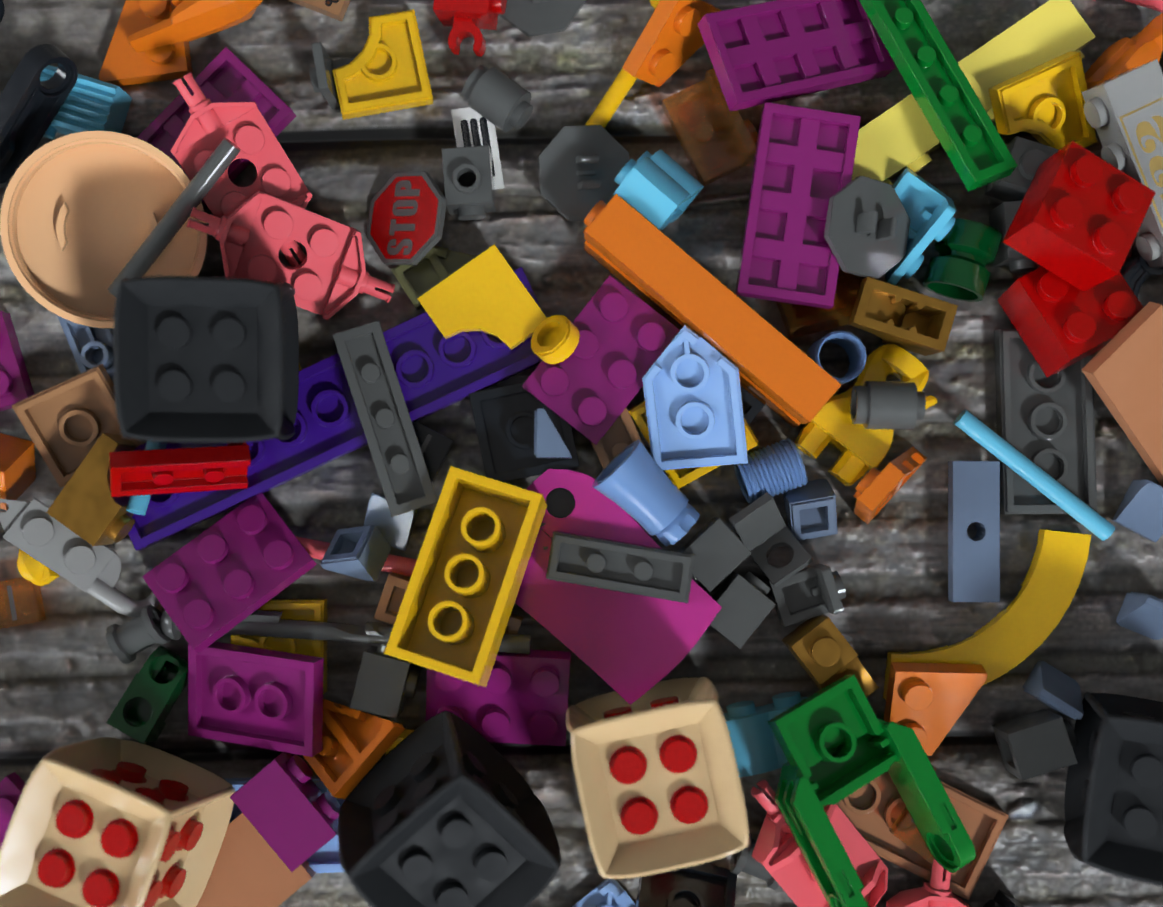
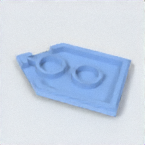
M685 324L642 377L651 457L662 470L748 463L739 367Z

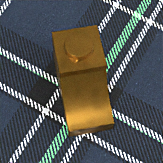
M865 277L861 281L848 325L883 339L882 343L895 344L905 350L928 356L945 351L958 305L871 277Z
M102 433L46 513L92 546L120 542L130 532L135 520L132 518L134 514L126 511L130 496L111 497L109 452L134 451L137 445L123 438L122 435Z
M822 614L808 619L782 639V642L820 690L845 675H855L866 698L879 688L857 657L858 654L829 617Z

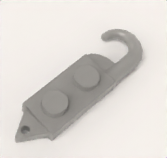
M35 497L32 501L0 498V504L6 503L8 505L7 511L2 512L0 510V523L5 531L2 538L76 587L89 593L117 613L128 617L141 615L142 608L152 604L157 608L161 604L153 592L145 599L134 600L115 588L114 586L119 579L122 569L121 559L117 553L106 545L92 546L47 514L46 512L50 507ZM148 566V567L146 568V573L149 572V571H150L151 569H153L154 567H153V566Z

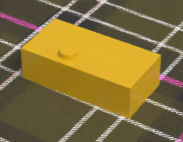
M450 466L384 654L487 687L547 508L543 494Z

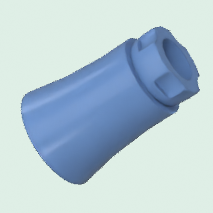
M640 439L634 441L620 452L604 468L592 485L595 490L612 500L635 519L651 536L655 535L666 547L670 544L674 545L684 537L699 518V513L688 503L689 499L657 465Z

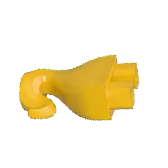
M895 344L882 345L869 353L865 368L858 377L854 378L849 389L842 394L832 396L812 421L804 425L795 441L796 447L812 459H816L828 443L838 449L842 454L828 472L845 486L853 485L866 471H870L873 467L877 468L891 448L894 430L864 429L863 424L852 423L850 402L853 386H864L866 381H887L886 377L891 374L900 379L901 382H914L917 391L922 392L928 381L929 371L923 363L911 353ZM925 396V409L937 403L935 396Z

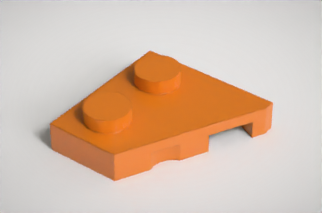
M171 0L125 1L99 73V80L120 87L184 78L183 76L192 73L193 76L189 42H177L137 53L127 40L129 35L170 18L171 12L175 9Z
M660 0L622 68L633 77L660 87L704 44L698 27V22L705 14L722 10L705 0Z
M912 446L889 462L881 472L873 467L855 488L857 491L853 497L857 500L853 513L868 525L927 460V457Z
M891 662L883 721L893 722L913 729L926 755L932 756L986 682L988 673L982 664Z
M323 699L322 751L313 757H303L331 795L345 800L403 733L405 728L402 724Z

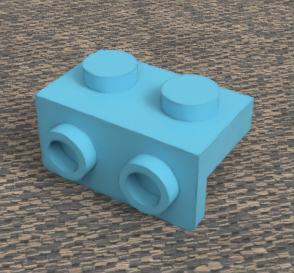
M908 167L892 185L910 218L905 258L885 273L886 281L892 285H896L902 277L909 279L921 266L925 257L922 255L923 251L933 239L937 242L941 241L956 221V218L953 217L956 212L953 200Z

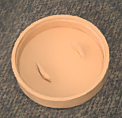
M83 131L59 137L34 151L20 165L4 193L0 211V236L7 262L27 293L49 311L77 324L96 328H114L116 297L108 291V288L190 183V179L161 150L143 140L112 131ZM201 201L196 209L205 212ZM190 217V218H192V219H195V220H197V221H200V222H203V223L207 224V223L204 222V221H201V220H199V219ZM187 219L143 277H199L207 255L208 234L186 227Z

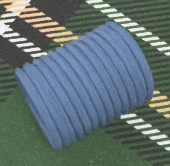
M843 330L825 335L813 343L807 350L806 355L822 367L819 354L824 343H835L845 349L850 362L848 372L843 378L832 376L840 384L847 383L858 377L865 368L867 360L866 348L861 339L853 333Z
M790 438L781 440L779 443L775 442V444L770 446L767 445L761 449L759 448L757 451H750L748 453V463L733 464L738 483L749 504L767 492L774 497L775 494H783L784 491H792L793 488L797 489V487L806 486L807 484L804 463L795 443Z

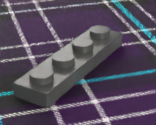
M379 320L332 334L391 517L437 503L434 488Z

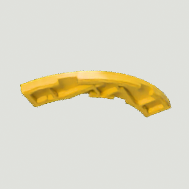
M1039 529L1031 565L1021 584V590L1010 605L999 612L989 623L974 632V635L956 644L918 652H887L883 698L886 700L891 662L982 664L988 673L987 680L983 685L1003 676L1023 662L1046 640L1069 608L1083 576L1088 559L1091 535Z

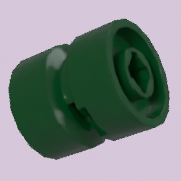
M956 218L948 234L941 241L935 242V250L939 253V256L930 259L923 286L927 290L947 298L968 302L982 301L990 278V272L985 266L986 264L994 263L1002 234L989 225L968 219Z

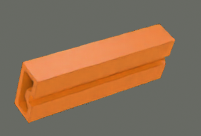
M615 194L608 204L600 200L585 217L583 223L587 226L583 231L584 239L586 240L584 242V251L679 330L686 324L739 367L740 382L766 401L765 404L793 428L800 426L801 423H810L842 385L619 195Z

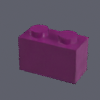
M282 752L232 794L230 798L289 870L293 872L338 834V817L341 805L329 792L325 791L322 793L311 779L313 774L310 767L301 757Z

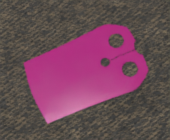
M548 469L526 489L543 494L546 501L547 495L553 489L565 488L573 494L575 508L570 515L564 518L554 517L546 509L542 523L546 524L539 529L515 603L568 647L631 705L668 675L685 658L722 607L693 579L688 603L546 579L552 543L551 538L554 531L661 548L629 514L592 487L596 480L595 478L567 469Z

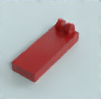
M229 442L227 446L109 452L111 497L248 488V466L251 464L249 445H247V442Z

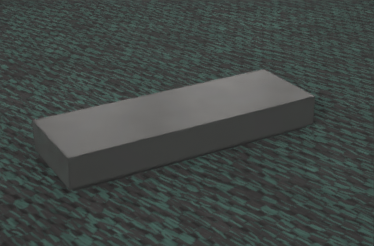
M554 531L546 579L688 603L696 554Z

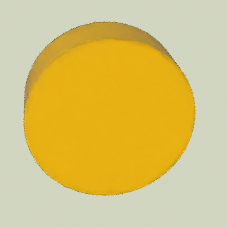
M564 315L550 316L543 320L534 330L531 338V349L545 363L558 364L566 360L575 351L580 338L579 330Z

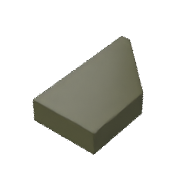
M434 246L417 265H397L391 271L414 307L419 310L422 308V305L417 300L418 297L478 255L474 256Z

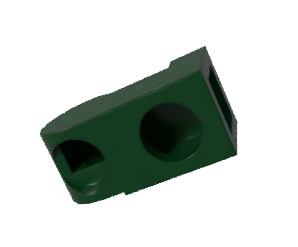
M159 646L147 659L140 672L136 673L106 723L142 744L157 740L166 725L165 719L188 683V661L165 647Z

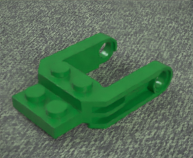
M855 675L841 677L767 721L788 760L782 766L774 800L830 907L869 906L860 891L864 886L823 807L836 804L887 771L935 860L944 869L954 873L975 859L976 851L914 730L893 722L877 719Z

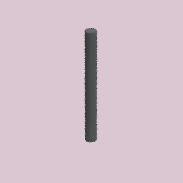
M224 137L110 285L108 291L112 295L117 297L121 279L141 278L149 270L190 217L192 208H197L241 151L233 142Z

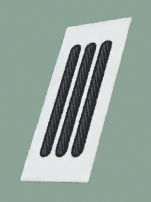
M470 107L452 109L451 113L457 148L489 145L493 162L494 190L504 189L495 125Z

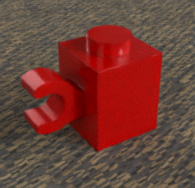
M434 0V13L443 26L452 27L448 36V45L452 53L459 55L461 42L465 38L470 37L474 39V53L477 57H482L486 50V40L480 29L497 30L498 14L505 13L507 0Z

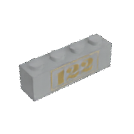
M1158 59L1081 92L1085 101L1084 114L1086 120L1091 127L1096 129L1103 147L1101 150L1102 159L1156 192L1136 237L1137 250L1141 257L1148 262L1149 267H1163V72Z

